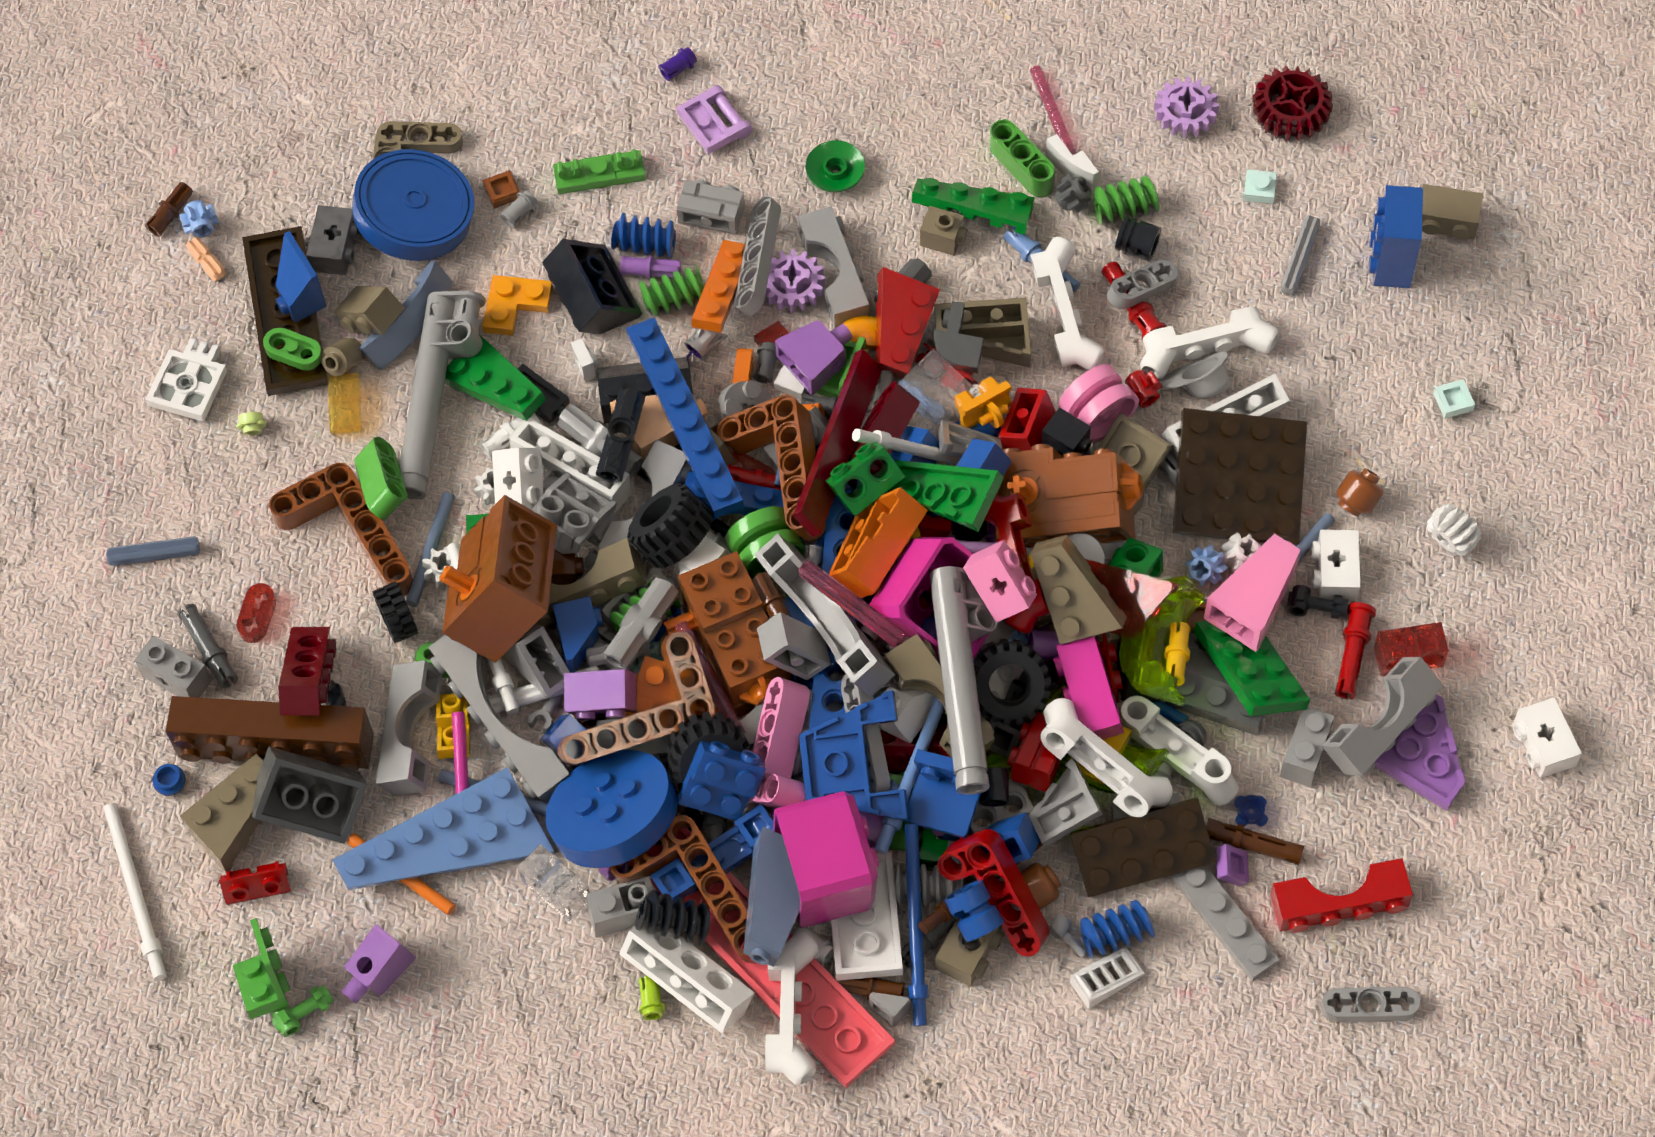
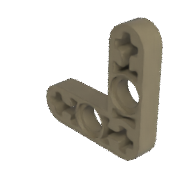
M385 122L378 127L376 132L373 159L384 153L402 149H415L430 153H454L463 145L462 133L460 128L452 123ZM422 132L428 135L427 139L423 142L412 140L413 136L417 133ZM390 133H394V134H395V135L392 136V139H391V140H387V139H386V138H388V137L390 136ZM404 133H406L407 141H403V138L405 139ZM433 134H437V136H435L436 142H434ZM448 135H453L450 141H445L448 138Z

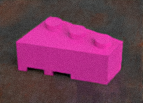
M1095 636L1056 645L1059 657L1053 658L1059 677L1065 675L1068 686L1062 688L1064 697L1073 702L1078 720L1102 740L1125 733L1111 690L1109 676L1103 663L1104 658Z

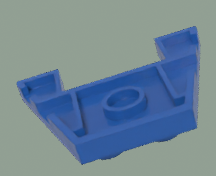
M893 690L887 691L869 702L856 706L855 709L845 714L836 716L799 734L806 800L845 791L854 796L859 812L909 820L905 789L877 793L871 792L864 726L898 721L895 692Z

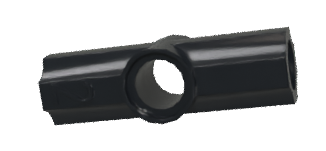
M631 388L619 390L596 470V476L600 477L603 481L615 483L622 482L646 398L639 390ZM623 433L626 434L627 437L618 438L614 434Z

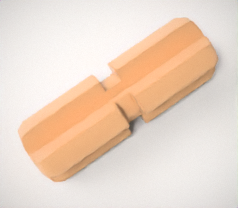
M194 237L187 242L186 247L189 253L202 265L203 270L213 281H219L226 275L223 265L214 254L210 253L209 248L199 237Z

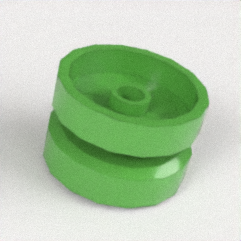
M771 506L749 513L738 520L725 536V544L730 553L738 552L751 580L758 573L767 572L755 557V554L777 533L794 545L801 555L804 556L805 544L801 536L787 526L783 507Z

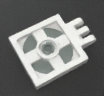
M190 338L183 353L169 349L145 399L147 406L204 422L227 373L226 366L216 362L221 346L213 344L208 353L209 342L202 341L198 347V339Z

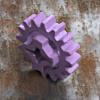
M1189 76L1186 77L1185 82L1174 78V85L1166 82L1164 83V89L1157 91V98L1154 103L1156 121L1162 120V129L1171 127V135L1181 131L1183 138L1187 137L1188 132H1192L1197 137L1199 129L1207 132L1209 131V124H1215L1216 115L1219 109L1217 93L1211 94L1210 85L1202 87L1201 79L1191 83ZM1185 103H1187L1188 111L1185 110Z
M792 249L788 256L783 251H780L779 259L772 257L765 294L768 304L772 305L777 302L779 311L785 306L789 307L790 313L794 312L796 306L805 311L806 303L814 306L816 304V296H823V287H825L823 266H817L816 257L808 260L806 251L800 256L796 255L795 249ZM792 276H794L793 286H790V281H792Z

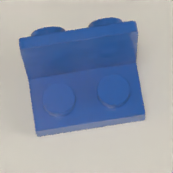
M917 749L914 763L919 773L908 803L909 820L904 821L908 824H918L919 827L966 838L981 793L971 795L959 794L956 791V776L954 775L952 758Z

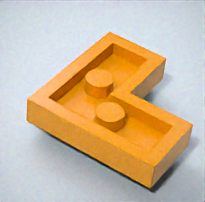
M493 275L482 325L483 332L513 336L518 310L548 313L553 283L548 280Z

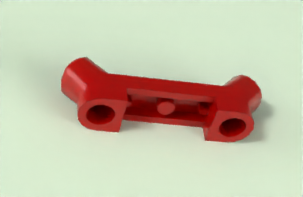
M1016 492L1004 498L996 494L984 521L998 528L1000 538L997 540V543L1005 540L1009 548H1012L1017 553L1019 565L1025 575L1033 580L1037 593L1028 609L1004 619L1005 624L1016 630L1028 634L1032 632L1039 617L1050 614L1038 579L1034 580L1021 533L1022 529L1032 526L1027 505L1020 493Z

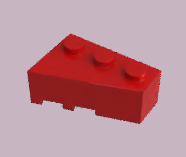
M882 267L877 274L878 300L876 304L875 362L882 371H892L894 377L903 380L909 374L940 289Z

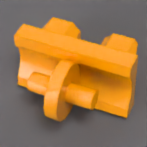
M990 376L979 384V393L981 395L974 398L969 391L957 394L955 396V407L960 414V425L971 428L978 423L984 426L990 422L994 428L1001 427L1004 424L1002 415L1008 413V407L1011 406L1009 391L1012 390L1011 385L1007 381L1000 384Z

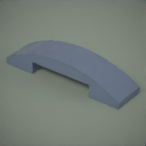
M431 260L414 281L417 287L402 304L405 309L383 335L371 334L359 348L377 369H382L392 362L422 333L428 295L432 292L450 291L453 281L435 260Z

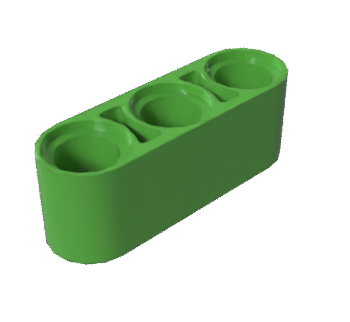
M1006 119L994 122L990 129V151L1030 194L1035 197L1048 196L1054 188L1055 170L1053 164L1013 122Z
M377 436L354 458V463L368 509L376 517L385 520L408 496L393 447L385 439Z

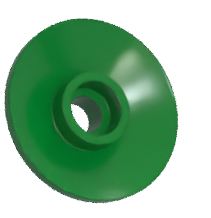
M839 140L827 141L819 144L809 153L805 165L806 174L810 182L823 191L843 192L853 188L862 179L865 171L864 157L858 148L848 142ZM833 170L840 171L838 173H832Z

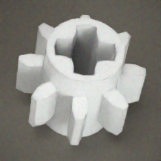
M486 468V472L482 476L475 477L478 487L474 490L476 497H483L485 506L489 504L495 505L494 488H491L494 486L493 469Z
M1236 533L1229 538L1230 541L1221 546L1225 551L1222 561L1231 568L1232 572H1235L1261 545L1252 538L1251 534L1241 538L1240 534Z
M447 547L440 551H435L432 548L431 558L422 560V567L428 569L424 573V579H432L435 582L436 588L440 584H444L439 581V577L443 573V570H439L440 565L453 567Z

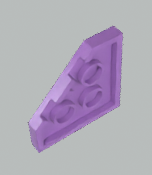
M1436 694L1434 702L1417 714L1415 723L1399 734L1395 739V745L1380 755L1375 761V767L1447 811L1464 787L1465 778L1463 770L1460 769L1451 727L1449 728L1445 714L1444 700Z

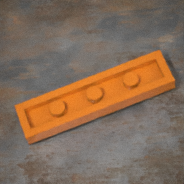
M723 240L692 316L693 328L718 333L722 332L736 296L745 244Z

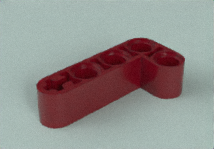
M894 381L883 391L861 430L870 432L879 430L889 433L891 437L900 439L920 401ZM855 442L848 462L856 457L855 453L865 443ZM890 449L887 450V452L889 453V455H890V454L892 453V451H893V450H890ZM881 459L872 462L870 466L871 474L877 473L881 469ZM851 479L847 484L856 489L857 480Z

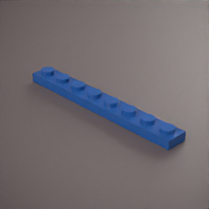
M655 317L627 327L628 338L714 518L744 508L740 492Z

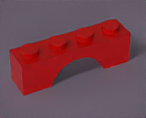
M1403 858L1370 864L1364 884L1358 890L1347 895L1334 896L1323 893L1316 889L1306 877L1273 883L1270 897L1280 932L1289 930L1291 933H1298L1307 930L1312 925L1322 924V926L1328 927L1339 924L1343 919L1354 917L1355 920H1364L1378 912L1387 911L1388 914L1402 912L1406 907H1409L1413 892Z

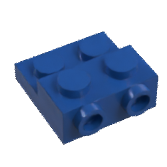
M700 741L677 801L680 805L736 821L742 817L749 798L755 797L766 768L761 757L752 751L743 750L741 753L731 750L729 746L718 741H712L711 743Z

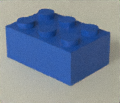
M1386 185L1384 196L1377 199L1376 213H1374L1373 230L1370 231L1369 248H1372V255L1369 258L1368 273L1374 274L1373 286L1410 288L1422 241L1423 188Z

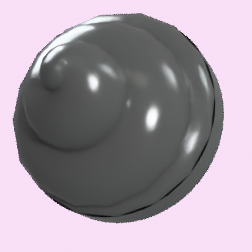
M1185 720L1177 726V728L1201 746H1204L1207 735L1200 723L1193 720Z

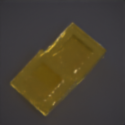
M347 373L340 376L328 375L330 434L361 433L360 404H362L360 373Z

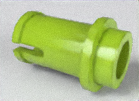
M647 975L644 978H639L638 983L640 985L642 1003L639 1007V1013L643 1015L645 1020L651 1021L662 1018L666 1008L665 1004L661 1002L660 985Z

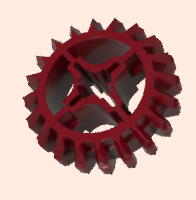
M1285 66L1282 72L1274 68L1271 75L1265 74L1262 82H1258L1255 94H1253V113L1257 116L1258 125L1264 124L1265 133L1273 130L1275 138L1280 134L1285 135L1286 141L1291 136H1295L1300 141L1303 134L1311 138L1314 131L1320 133L1323 125H1327L1333 108L1332 92L1328 91L1327 82H1321L1320 74L1311 76L1310 68L1305 72L1300 71L1299 66L1294 70H1289ZM1278 94L1279 97L1276 99V101L1271 103L1270 99L1274 95ZM1314 103L1315 108L1307 113L1306 109Z

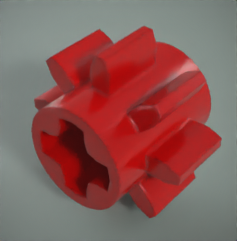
M1137 370L1125 379V384L1139 398L1138 404L1141 408L1153 405L1160 398L1157 390L1163 386L1153 371L1146 374L1144 370Z

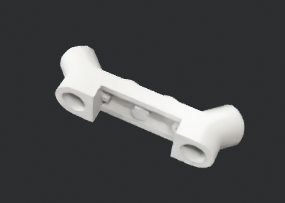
M1060 236L1053 237L1045 251L1030 254L1032 268L1038 288L1050 285L1063 328L1062 333L1054 335V344L1061 367L1064 368L1078 364L1090 370L1100 365L1105 351L1102 345L1079 334L1078 327L1082 326L1078 309L1072 310L1069 300L1074 298L1070 281L1064 282L1062 276L1075 254V248L1069 240Z
M1245 307L1231 311L1229 323L1181 335L1175 334L1173 325L1159 328L1147 333L1142 339L1147 353L1140 363V368L1146 374L1153 371L1158 380H1162L1173 362L1185 359L1195 360L1213 352H1227L1234 347L1246 345L1258 352L1267 354L1274 348L1279 332L1277 327L1262 321L1259 309L1256 307Z
M1132 696L1125 701L1117 703L1122 725L1132 730L1131 737L1203 790L1213 805H1226L1234 799L1239 790V785L1231 775V765L1225 756L1214 748H1211L1209 751L1162 717L1159 714L1160 708L1142 696Z
M1058 698L1046 706L1043 714L1047 725L1041 732L1043 745L1060 760L1068 753L1118 794L1113 800L1115 805L1130 816L1143 817L1150 808H1160L1168 804L1173 795V788L1167 777L1145 775L1078 720L1074 704L1071 700Z
M798 931L785 943L774 967L768 965L769 981H781L779 1035L766 1034L765 1070L766 1073H783L794 1085L805 1084L816 1071L815 1061L794 1042L795 1034H801V1014H795V1002H802V981H796V975L818 955L819 950L816 941L805 931Z

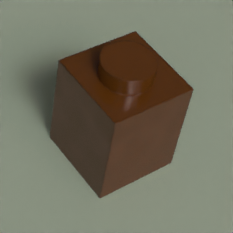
M554 549L551 583L555 585H568L576 582L578 576L584 574L583 557H578L577 553L562 554Z

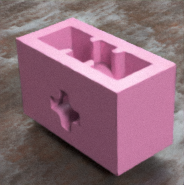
M1005 540L972 554L963 567L995 622L1028 609L1037 596L1033 580L1025 575L1019 565L1017 553L1012 548H1009Z

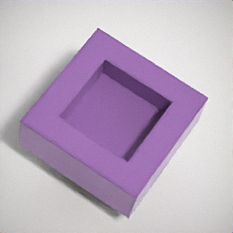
M1228 844L1216 847L1217 878L1237 886L1248 884V853Z

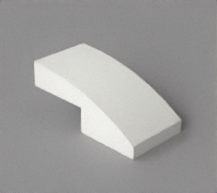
M1057 134L1047 139L1046 156L1051 163L1065 176L1071 174L1073 179L1077 176L1084 177L1091 185L1093 191L1098 186L1099 171L1082 150L1072 155Z

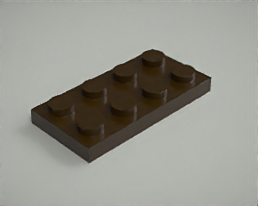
M1198 797L1149 810L1143 817L1127 816L1070 833L1088 897L1216 862Z

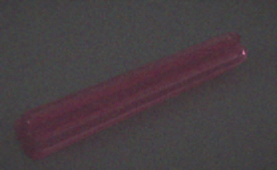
M806 560L798 570L800 577L891 646L896 648L904 642L906 634L902 629L812 561Z

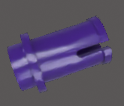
M689 47L685 49L680 48L678 49V54L663 64L658 65L662 76L667 81H670L685 69L694 68L697 58Z

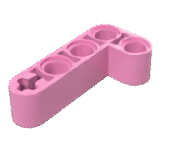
M775 677L768 685L752 751L761 757L766 770L755 797H750L748 801L774 809L804 801V784L791 779L799 745V734L802 732L809 703L810 692L807 686L781 677Z

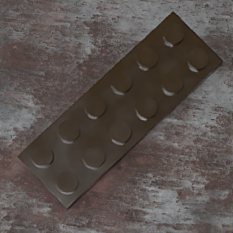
M301 226L242 237L268 396L328 385L327 372L323 368L322 363L314 369L301 370L270 358L263 345L264 336L268 331L274 328H285L316 340L323 352L317 312L294 323L289 313L286 315L282 314L275 300L279 297L276 281L284 233L290 231L304 255L306 256L307 254ZM279 345L276 349H282L285 345ZM306 355L303 359H308L312 355Z

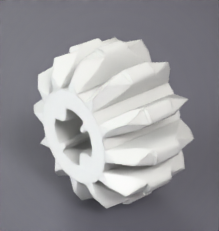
M1443 504L1431 514L1432 517L1427 521V529L1432 534V538L1438 542L1439 546H1442L1454 556H1465L1477 546L1481 539L1480 535L1482 533L1480 528L1477 527V522L1471 519L1470 514H1466L1462 508H1457L1454 504Z

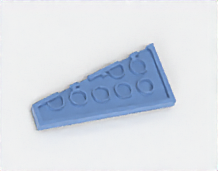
M508 767L332 860L349 891L388 884V882L416 879L425 875L489 866L493 863L509 860L517 861L537 855L545 856L554 854V850Z

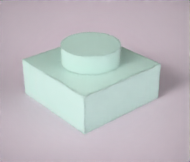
M1247 169L1243 201L1273 204L1277 172Z
M1464 379L1434 388L1433 394L1444 419L1474 411L1475 403Z

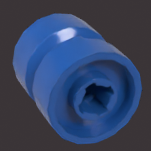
M983 880L974 881L956 890L944 899L952 917H959L960 921L957 926L966 942L978 939L1004 923L997 906L988 902L991 895Z

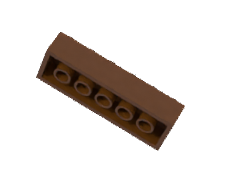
M182 696L171 697L165 731L177 756L190 762H196L200 759H212L223 764L231 763V761L247 762L255 754L264 760L270 746L353 771H358L359 768L369 769L374 732L364 707L321 705L319 716L280 715L279 702Z

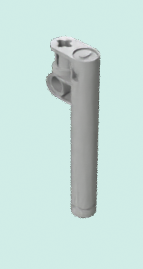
M473 291L432 292L428 295L399 464L408 499L417 500L426 496L448 358L473 357L482 348L483 343L479 335L481 322L478 317L480 308L486 303V298L480 293Z
M945 566L932 570L929 577L953 769L956 776V791L959 794L971 795L985 792L990 787L989 777L986 773L987 762L971 643L994 631L998 626V622H995L965 570L959 567Z

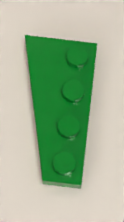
M896 460L895 463L906 477L890 488L888 492L901 487L927 510L979 532L1004 477L997 470Z

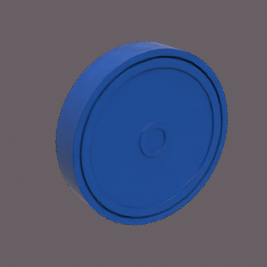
M415 149L387 152L370 161L357 178L352 200L353 219L362 236L381 252L395 258L410 261H425L439 258L457 248L463 242L465 236H467L474 211L473 191L464 174L448 160L436 154Z
M619 750L586 761L561 781L547 805L545 817L547 830L562 855L576 865L587 868H605L619 865L636 858L650 849L665 834L677 811V791L663 764L657 758L643 751Z

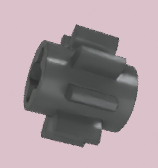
M1068 174L1059 180L1060 185L1056 187L1055 198L1062 209L1066 211L1075 209L1079 213L1089 206L1088 202L1092 200L1090 197L1092 195V188L1084 177L1077 176L1073 179L1072 175Z

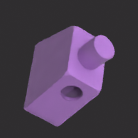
M814 321L775 340L776 357L811 395H814L845 365L846 353L843 345L853 337L850 330L844 324L839 325L830 332L821 321Z
M376 924L346 963L344 968L354 977L341 992L355 1004L360 1001L369 989L378 996H381L416 959V956Z

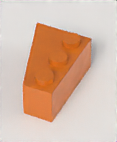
M901 487L880 496L855 516L827 578L854 601L875 594L928 510Z

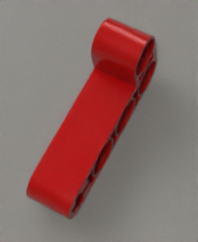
M986 829L951 843L938 860L937 867L940 874L951 881L960 880L973 874L977 880H983L991 895L989 903L997 906L1004 920L1001 926L1014 950L1026 957L1035 955L1049 936V926L1003 838L996 831ZM980 845L986 847L989 850L990 854L984 852L980 848ZM952 857L959 859L961 864L956 863ZM995 874L1001 876L1005 882L998 880ZM1011 904L1018 906L1020 911L1015 910Z

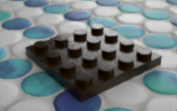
M1183 408L1181 411L1172 533L1229 539L1236 533H1239L1241 538L1251 534L1252 538L1260 543H1265L1276 534L1284 540L1291 542L1294 546L1298 545L1300 539L1307 422Z

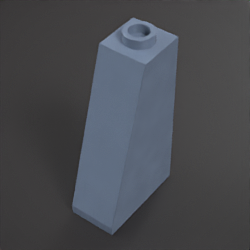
M762 827L753 849L743 953L750 956L758 964L774 967L799 913L800 896L782 835Z

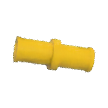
M1177 622L1170 625L1169 645L1165 648L1164 657L1167 660L1164 682L1170 686L1175 685V677H1177V686L1185 683L1186 662L1190 659L1188 640L1191 629L1185 622H1180L1179 631H1177Z

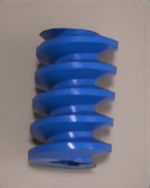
M622 213L620 219L616 220L613 227L611 248L616 249L620 243L621 250L628 251L632 245L633 252L639 253L643 247L645 255H651L655 249L657 257H663L667 250L669 259H672L676 243V230H674L673 221L669 220L666 228H663L662 221L659 218L655 225L651 226L649 217H645L643 223L639 224L638 215H634L631 222H627L626 213Z
M1137 900L1130 901V910L1124 904L1119 905L1117 914L1113 909H1107L1105 911V919L1100 913L1093 914L1092 922L1087 917L1080 920L1082 941L1091 959H1093L1094 948L1102 956L1106 955V944H1109L1114 951H1117L1118 940L1120 939L1126 947H1129L1131 935H1134L1139 943L1143 942V931H1146L1151 938L1155 937L1150 916L1146 908Z

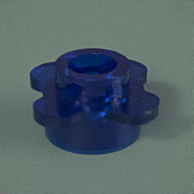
M1260 795L1238 796L1234 801V806L1238 812L1235 818L1236 824H1242L1244 827L1247 824H1256L1259 827L1265 826L1268 821V817L1265 815L1266 799ZM1253 809L1254 813L1250 814L1248 810Z

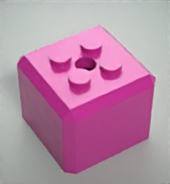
M919 537L911 539L869 603V610L907 637L911 638L917 634L922 641L926 640L934 649L935 655L940 659L938 641L920 628L923 619L931 617L934 611L929 574L932 570L945 566L963 568L973 553L953 537ZM923 591H927L931 598L929 606L925 609L919 603V596ZM990 633L971 643L973 659Z
M841 791L774 809L773 831L781 834L799 891L800 909L796 918L799 928L868 911L875 901L878 878L876 867H879V861L875 848H870L867 840V837L870 836L868 824L865 817H860L854 796Z

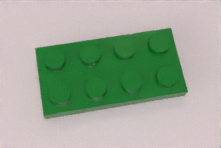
M1196 622L1194 634L1250 717L1307 710L1310 703L1309 697L1266 636L1260 648L1255 652L1210 622Z

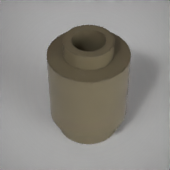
M343 338L325 348L321 354L323 368L333 376H340L360 364L364 355L359 349L361 343L356 339Z

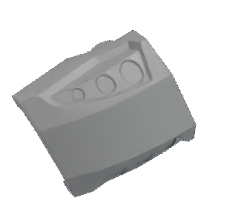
M565 473L547 488L538 503L531 510L557 524L555 550L562 554L579 552L581 545L611 516L616 509L617 502L605 499L572 479L570 474Z

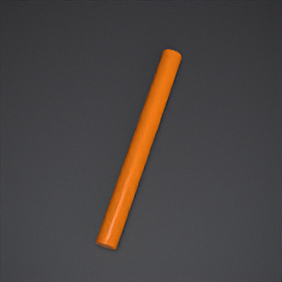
M352 833L346 843L355 848L366 841L357 834ZM419 878L399 880L445 914L450 915L454 911L456 904Z

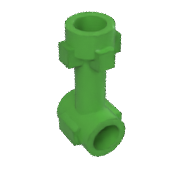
M325 985L319 988L315 986L309 991L312 996L292 1009L286 1006L270 1013L273 1018L271 1022L278 1033H282L284 1037L291 1036L301 1028L299 1019L317 1008H320L322 1012L330 1008L329 1005L334 1000Z

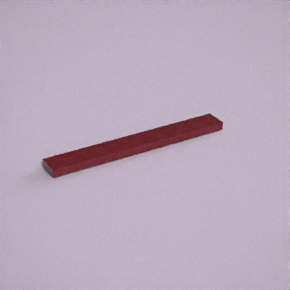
M864 348L854 354L793 514L795 519L812 537L822 533L835 498V493L826 483V480L831 477L830 473L836 466L848 463L856 442L852 439V433L855 429L861 428L882 369Z

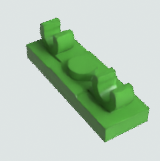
M633 149L631 152H617L613 155L608 154L582 160L573 159L571 162L553 164L558 195L646 180L641 150Z

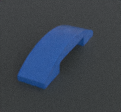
M762 804L734 821L735 827L708 843L725 874L753 856L754 844L762 827L773 831V820ZM705 855L695 857L692 866L697 868L703 867L707 863L708 857ZM679 858L650 875L661 894H669L672 900L677 896L684 898L699 890L683 861H680Z

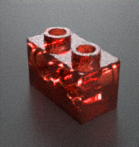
M1442 622L1378 631L1374 644L1380 676H1386L1402 657H1421L1430 669L1444 667L1449 652Z

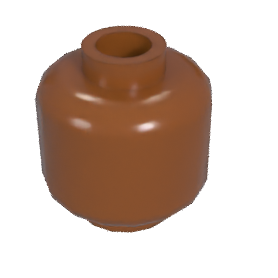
M1364 468L1362 472L1358 470L1349 471L1336 491L1337 497L1340 499L1338 504L1357 517L1360 514L1371 513L1384 493L1382 486L1378 483L1380 477L1367 468Z
M1035 862L1021 871L1040 910L1059 898L1058 888L1062 885L1048 864L1043 866Z

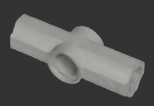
M572 403L560 414L557 425L580 442L582 448L600 457L608 426L600 421L597 422L582 408ZM617 433L614 434L616 437L621 438ZM632 449L625 472L630 474V479L637 475L644 461V458Z
M656 577L638 604L634 603L627 611L620 624V630L603 653V657L617 669L628 670L645 644L648 645L654 639L662 625L663 617L679 595V591L672 583Z

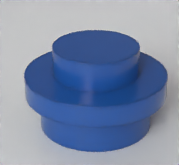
M165 764L155 771L152 782L158 793L164 796H172L183 789L186 778L180 767L173 764Z

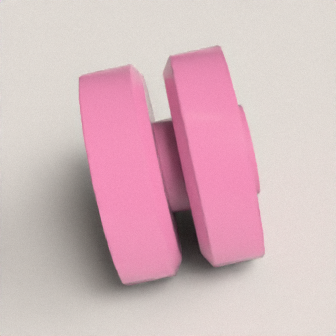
M1102 364L1093 367L1073 381L1060 398L1058 407L1090 425V439L1092 442H1096L1105 437L1119 412L1129 418L1133 415L1138 407L1139 398L1127 384H1122L1121 376L1111 364Z

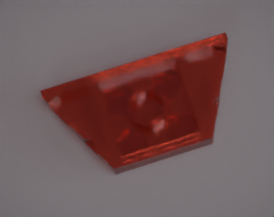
M1085 559L1101 585L1104 584L1112 600L1127 616L1123 628L1110 631L1109 633L1135 639L1145 628L1146 622L1161 609L1160 605L1171 593H1175L1179 587V584Z

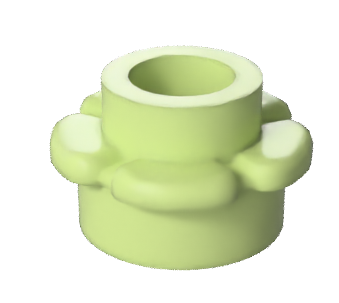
M247 412L238 416L239 423L236 427L242 430L244 435H257L262 433V428L266 427L267 422L264 421L263 413Z

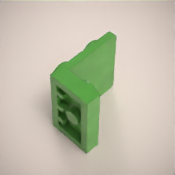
M257 918L250 920L261 955L233 965L250 1020L289 1006L285 992L290 991V987L284 971L278 973V970L283 967L277 949L270 950L269 947L274 946L270 932L267 927L261 929Z

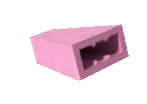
M1274 534L1207 598L1204 619L1256 652L1260 648L1296 572L1300 549L1291 542Z

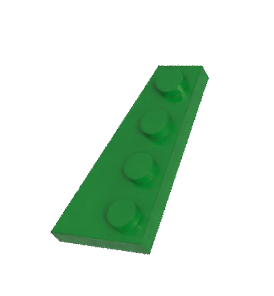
M918 178L912 192L913 203L926 207L932 206L946 211L956 209L961 215H964V218L971 220L979 216L990 219V225L1002 228L1004 224L1016 227V233L1023 235L1026 234L1035 197L1027 196L1022 192L1006 193L991 187L975 188L960 182L953 184L939 182L934 178Z
M480 335L483 345L479 353L469 358H454L447 366L444 384L527 421L546 400L541 390Z

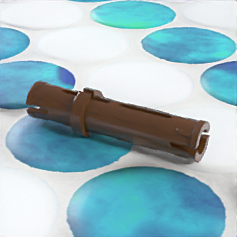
M1208 818L1206 828L1209 839L1281 859L1299 866L1304 845L1245 829L1242 824L1235 826Z

